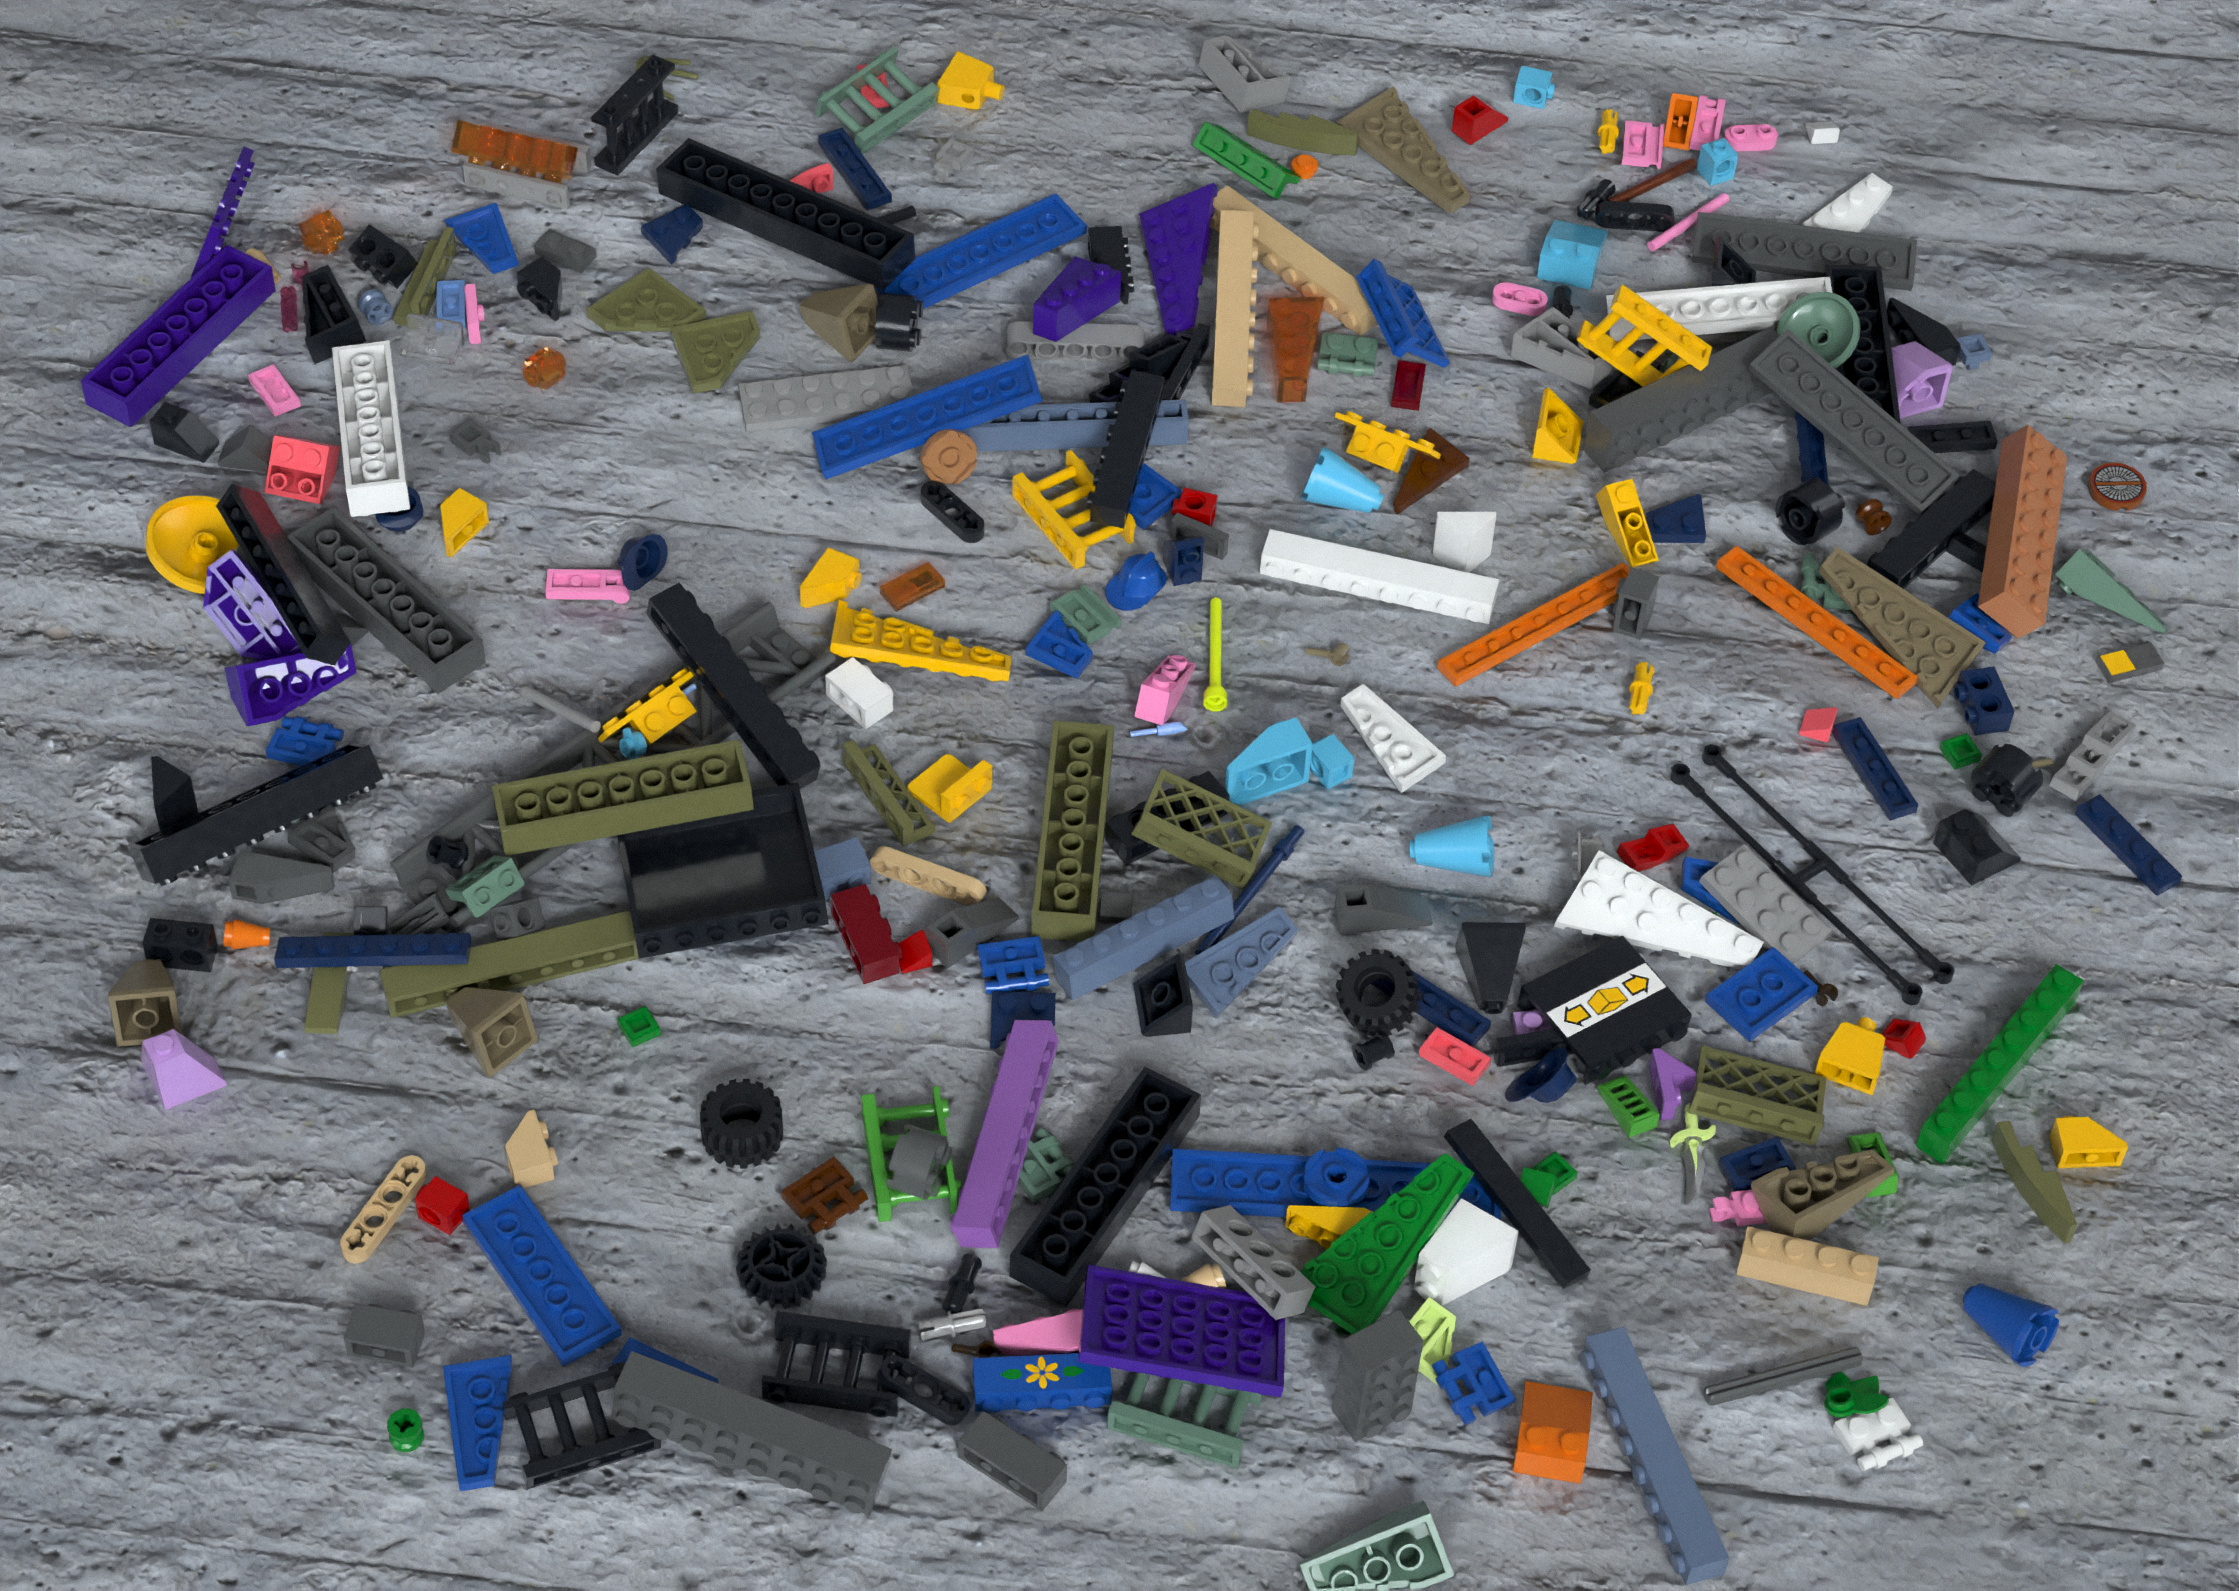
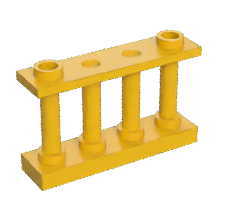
M1623 284L1615 290L1610 306L1612 311L1596 327L1587 320H1584L1577 337V341L1586 349L1591 350L1643 387L1688 365H1692L1699 371H1702L1708 365L1712 346ZM1623 317L1635 325V327L1617 342L1605 333ZM1646 333L1658 342L1640 358L1628 350V348ZM1666 349H1669L1680 358L1664 373H1661L1650 364Z
M1072 450L1066 452V467L1036 482L1030 481L1023 472L1012 476V497L1076 570L1085 565V552L1092 545L1118 533L1128 544L1133 543L1136 523L1133 516L1128 513L1124 529L1107 525L1084 537L1077 536L1074 533L1073 528L1090 521V509H1086L1067 519L1061 517L1056 511L1084 497H1088L1089 492H1094L1096 487L1093 486L1094 475L1088 470L1084 460L1078 458ZM1070 478L1078 485V488L1052 500L1045 499L1040 493Z

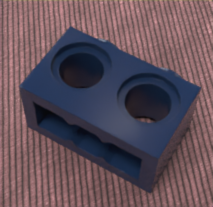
M1995 666L1960 671L1958 682L1954 685V696L1956 701L1961 703L1966 724H1970L1974 736L2009 731L2015 711Z

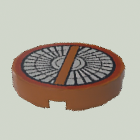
M2112 462L2098 466L2093 470L2088 481L2092 499L2100 506L2118 511L2119 508H2126V511L2136 508L2142 503L2147 492V483L2143 475L2135 468L2122 463Z

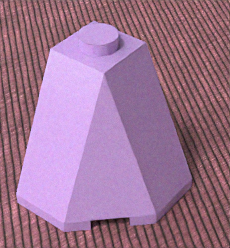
M1916 341L1891 348L1900 418L1943 407L1953 369L1951 363Z
M172 1029L142 1041L141 1061L165 1110L227 1086L215 1059L176 1030Z

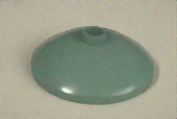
M1816 292L1799 298L1787 308L1779 321L1777 333L1781 335L1785 330L1789 329L1832 367L1836 368L1844 363L1855 350L1860 337V320L1853 306L1845 298L1830 292ZM1828 337L1824 343H1820L1821 338Z

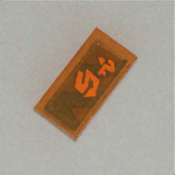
M927 562L880 586V594L897 612L944 588L945 579Z

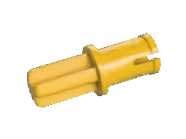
M1612 109L1602 112L1601 126H1599L1597 131L1600 138L1599 148H1601L1602 154L1614 151L1615 139L1619 135L1617 127L1618 113L1615 111L1612 117Z
M1641 662L1636 665L1634 681L1629 686L1631 693L1629 709H1631V714L1643 715L1646 712L1648 698L1653 693L1651 683L1655 670L1653 665H1650L1647 673V662Z

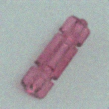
M284 286L280 290L283 331L286 333L290 331L296 332L298 329L296 288Z

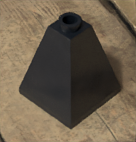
M1462 922L1455 944V951L1479 1010H1484L1486 1014H1500L1505 1010L1526 930V923Z

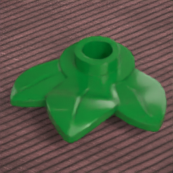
M1838 1372L1826 1383L1827 1397L1824 1400L1826 1412L1834 1417L1843 1418L1853 1413H1874L1884 1408L1889 1402L1887 1396L1878 1394L1879 1379L1876 1375L1851 1381L1847 1375Z

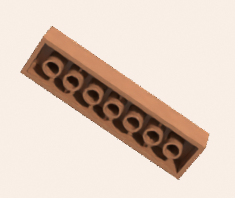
M2029 425L2024 426L2002 440L1978 607L2018 639L2045 625L2067 456L2064 452L2056 448L2041 433L2035 431Z

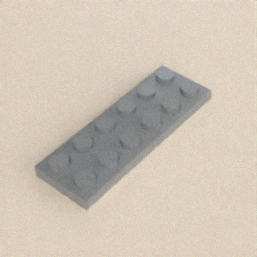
M908 365L738 383L746 432L841 422L914 396Z

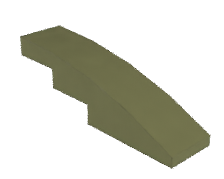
M1253 109L1248 115L1247 135L1298 150L1335 155L1355 156L1357 154L1359 132L1312 114L1307 120L1285 112H1281L1278 117H1274L1256 109Z
M323 932V936L354 935V933ZM351 967L314 968L304 1027L305 1033H338L347 1003V986L351 976Z
M2010 1120L1997 1122L1991 1141L2007 1174L2021 1196L2041 1221L2064 1244L2071 1243L2077 1222L2056 1170L2043 1172L2033 1145L2020 1147Z

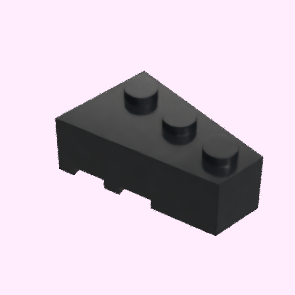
M329 265L303 275L304 323L306 325L305 343L314 365L333 357V347L366 342L359 321Z

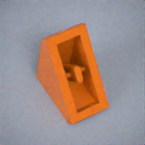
M1672 93L1663 147L1689 151L1698 97Z

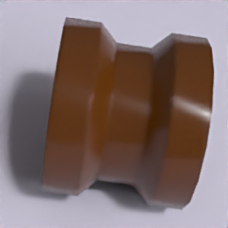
M1870 499L1862 503L1855 513L1856 519L1860 523H1864V530L1868 535L1882 533L1889 527L1892 521L1890 514L1883 511V505L1878 499Z

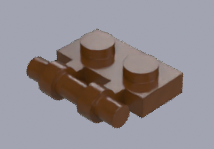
M832 1157L781 1191V1198L801 1220L813 1213L816 1219L808 1223V1228L814 1235L823 1229L826 1231L836 1225L838 1219L847 1213L852 1215L860 1209L859 1205L868 1200V1196L863 1189L858 1190L854 1194L848 1190L854 1186V1177L835 1157ZM834 1198H837L840 1203L828 1210L824 1206Z

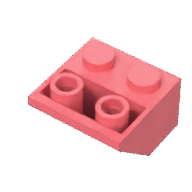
M274 435L264 493L322 504L336 475L340 446L288 435Z

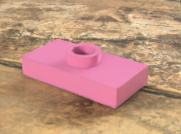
M465 284L469 342L471 344L481 343L479 322L485 321L483 304L478 305L475 284Z
M274 364L248 374L250 384L274 417L301 406L299 397Z

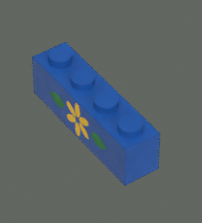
M1079 1353L973 1358L972 1377L975 1412L996 1413L1001 1410L1015 1409L1031 1411L1035 1408L1062 1410L1074 1406L1098 1408L1103 1405H1111L1110 1367L1078 1362Z

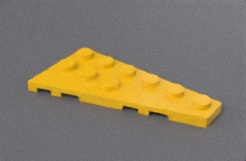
M838 599L830 652L843 658H864L875 663H895L901 667L914 666L926 668L932 672H951L962 677H983L994 682L1009 680L1012 656L981 646L968 648L959 643L960 639L949 636L947 640L935 637L933 630L894 617H888L883 620L874 616L872 610L862 608L861 612L847 608L848 602Z

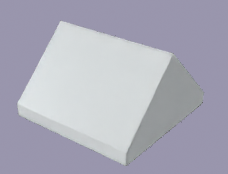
M1437 512L1432 555L1451 569L1470 573L1491 555L1496 512Z

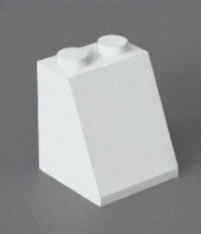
M1461 1198L1419 1253L1413 1290L1417 1291L1422 1298L1427 1300L1430 1297L1443 1306L1507 1273L1512 1267L1519 1231Z

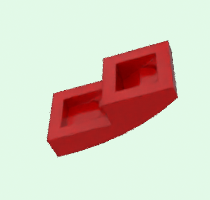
M1672 823L1649 829L1645 838L1620 843L1616 852L1628 867L1640 872L1674 858L1686 851L1689 844Z

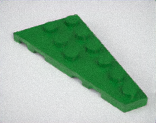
M1446 1153L1416 1175L1410 1184L1400 1192H1395L1386 1199L1387 1202L1376 1211L1366 1215L1332 1242L1331 1247L1316 1259L1312 1258L1304 1265L1300 1272L1315 1286L1308 1304L1351 1334H1355L1374 1324L1419 1258V1253L1435 1234L1475 1173Z

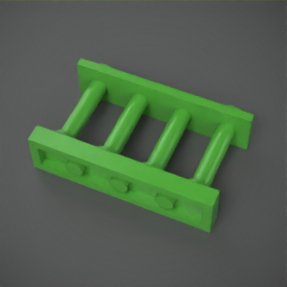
M939 1086L933 1087V1103L883 1109L882 1106H876L874 1094L861 1095L862 1119L878 1222L892 1221L891 1208L897 1207L898 1203L924 1200L887 1188V1178L892 1180L894 1171L889 1170L891 1160H884V1153L888 1152V1149L895 1148L900 1134L887 1136L886 1133H880L879 1126L884 1125V1122L934 1116L937 1130H932L931 1132L947 1137L944 1118H949L947 1098L941 1099ZM950 1158L948 1165H942L941 1170L944 1171L946 1184L941 1185L936 1198L929 1196L927 1200L948 1198L950 1213H956L957 1200H959V1191L962 1184L960 1179L955 1180L952 1160Z

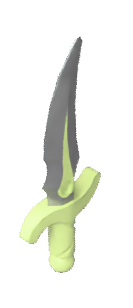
M1690 1103L1686 1104L1684 1108L1685 1129L1677 1132L1670 1140L1671 1148H1674L1679 1143L1686 1142L1685 1150L1682 1153L1686 1171L1685 1206L1691 1203L1703 1182L1705 1172L1703 1151L1705 1146L1702 1144V1141L1709 1140L1716 1133L1715 1125H1711L1705 1130L1698 1128V1115L1689 1113Z

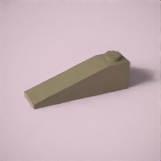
M1872 1149L1837 1156L1835 1162L1818 1165L1816 1161L1805 1163V1168L1789 1171L1787 1167L1779 1168L1751 1182V1188L1770 1231L1809 1240L1817 1236L1894 1173L1895 1168Z

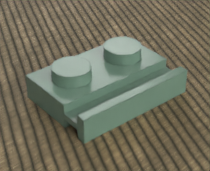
M1085 584L1081 585V589L1077 591L1072 590L1050 604V611L1052 613L1055 610L1060 612L1065 625L1069 629L1073 628L1079 635V639L1085 642L1087 646L1108 635L1113 628L1118 629L1121 627V619Z

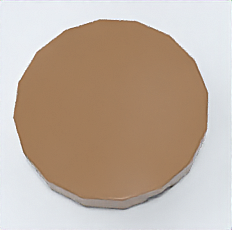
M944 429L929 437L922 448L920 456L922 469L932 481H938L944 485L950 483L953 485L958 484L968 478L977 464V446L971 437L961 430Z

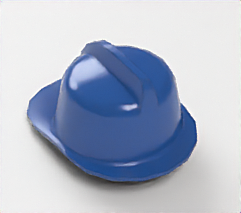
M1151 551L1147 554H1133L1124 561L1120 571L1106 586L1105 596L1108 603L1122 611H1133L1146 605L1165 586L1167 576L1155 559V554Z

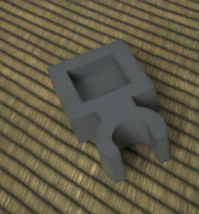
M472 419L449 434L452 444L469 456L477 452L480 460L484 463L489 464L491 462L488 452H494L499 456L502 454L500 444L495 440H491V433Z

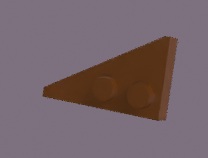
M1432 428L1427 430L1423 440L1433 443L1435 445L1433 450L1440 453L1441 456L1439 459L1417 451L1394 500L1393 506L1396 514L1401 513L1469 466L1470 458Z

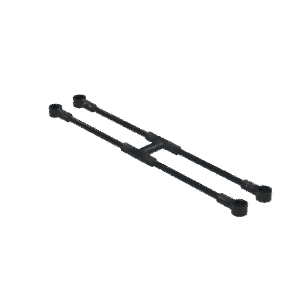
M1714 744L1707 745L1703 751V762L1709 766H1715L1727 778L1735 781L1803 845V849L1815 862L1794 874L1780 860H1776L1705 793V789L1690 776V768L1687 765L1676 764L1673 766L1671 772L1672 782L1685 786L1696 798L1703 800L1771 865V869L1808 904H1812L1887 975L1886 978L1902 993L1904 1003L1908 1005L1918 1004L1923 993L1921 986L1916 983H1909L1895 969H1891L1817 899V895L1804 884L1805 882L1826 870L1840 884H1844L1918 954V958L1934 972L1933 976L1936 982L1948 984L1952 981L1955 971L1954 967L1950 963L1939 961L1928 949H1923L1849 879V875L1812 840H1807L1736 773V769L1721 756L1722 750L1719 746Z

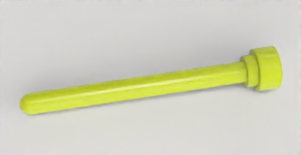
M1214 597L1210 601L1209 686L1203 693V705L1207 710L1217 712L1226 708L1227 692L1221 686L1222 601L1220 598Z

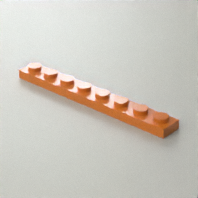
M1737 545L1717 560L1716 568L1895 699L1900 698L1916 684L1918 676Z
M1624 562L1443 657L1438 660L1437 669L1454 687H1457L1614 603L1617 597H1619L1616 594L1621 577L1627 578L1630 568Z

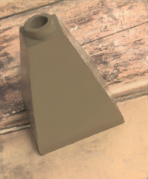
M872 284L815 292L808 299H804L801 302L800 313L804 317L805 324L851 362L876 339V314L879 305L874 285Z
M145 959L133 962L108 992L117 1047L142 1045V1041L172 1029L183 1035L175 986L161 960Z
M464 987L459 992L451 994L446 1001L452 1022L489 1078L538 1041L525 997L520 992Z

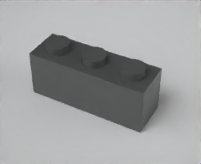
M984 1411L958 1440V1458L1040 1511L1046 1508L1067 1481V1464L1059 1455L1054 1452L1048 1453L1037 1446L1035 1441L1028 1435L1018 1434L1009 1428L1003 1419L997 1416L992 1417Z

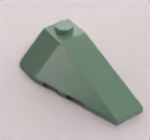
M2079 549L2055 574L2060 579L2057 584L2070 595L2074 592L2076 595L2158 632L2167 633L2170 629L2147 605L2141 601L2137 602L2134 599L2136 596L2126 585L2120 581L2116 582L2113 579L2116 575L2089 549Z
M1424 1500L1393 1512L1299 1562L1309 1591H1389L1392 1588L1407 1587L1410 1590L1423 1589L1454 1576L1435 1523Z

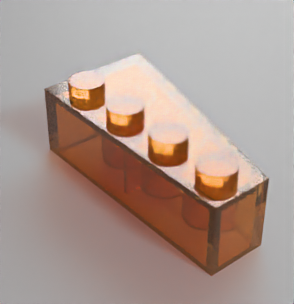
M457 120L451 148L452 153L468 157V163L484 166L485 161L494 163V169L510 172V167L520 169L519 174L533 178L536 177V173L545 174V180L560 184L562 179H572L578 148L535 137L532 138L514 132H505L484 125L478 126L462 120Z
M1324 297L1268 298L1267 329L1277 403L1306 401L1322 322Z

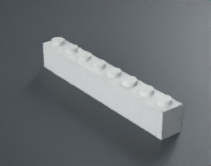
M1272 529L1269 530L1261 555L1260 574L1485 624L1490 623L1499 579Z

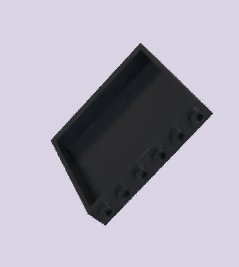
M798 782L752 790L754 810L617 835L639 959L829 924L825 896Z

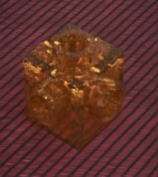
M330 209L297 224L302 233V242L308 250H311L312 254L322 251L325 256L339 249L337 243L345 240L343 227L338 219H334Z

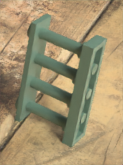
M896 46L888 52H881L872 63L832 90H825L817 99L818 105L815 115L819 118L830 110L855 134L854 144L862 154H865L934 106L940 90L933 82L924 88L918 87L895 65L899 52ZM887 71L912 96L905 101L899 100L877 77ZM868 84L893 109L887 114L880 113L858 90ZM849 97L874 123L868 127H862L839 103Z
M1137 1372L1126 1402L1112 1401L1108 1411L1107 1429L1238 1469L1242 1459L1244 1440L1236 1436L1248 1403L1260 1406L1263 1395L1167 1378L1170 1381L1159 1411L1153 1413L1138 1407L1150 1374ZM1183 1383L1203 1389L1192 1420L1188 1423L1171 1418ZM1216 1393L1235 1399L1224 1432L1221 1433L1204 1428Z

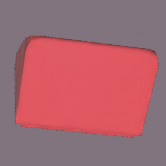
M1838 708L1806 710L1799 735L1828 743Z

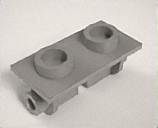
M1578 831V843L1572 844L1573 862H1578V868H1572L1573 887L1579 884L1599 850L1603 852L1604 843L1600 837L1591 836L1588 839H1582L1581 831Z

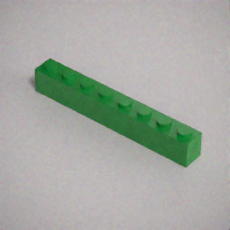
M2058 964L2053 967L1922 1125L1916 1148L1940 1163H1945L2077 1001L2083 979Z

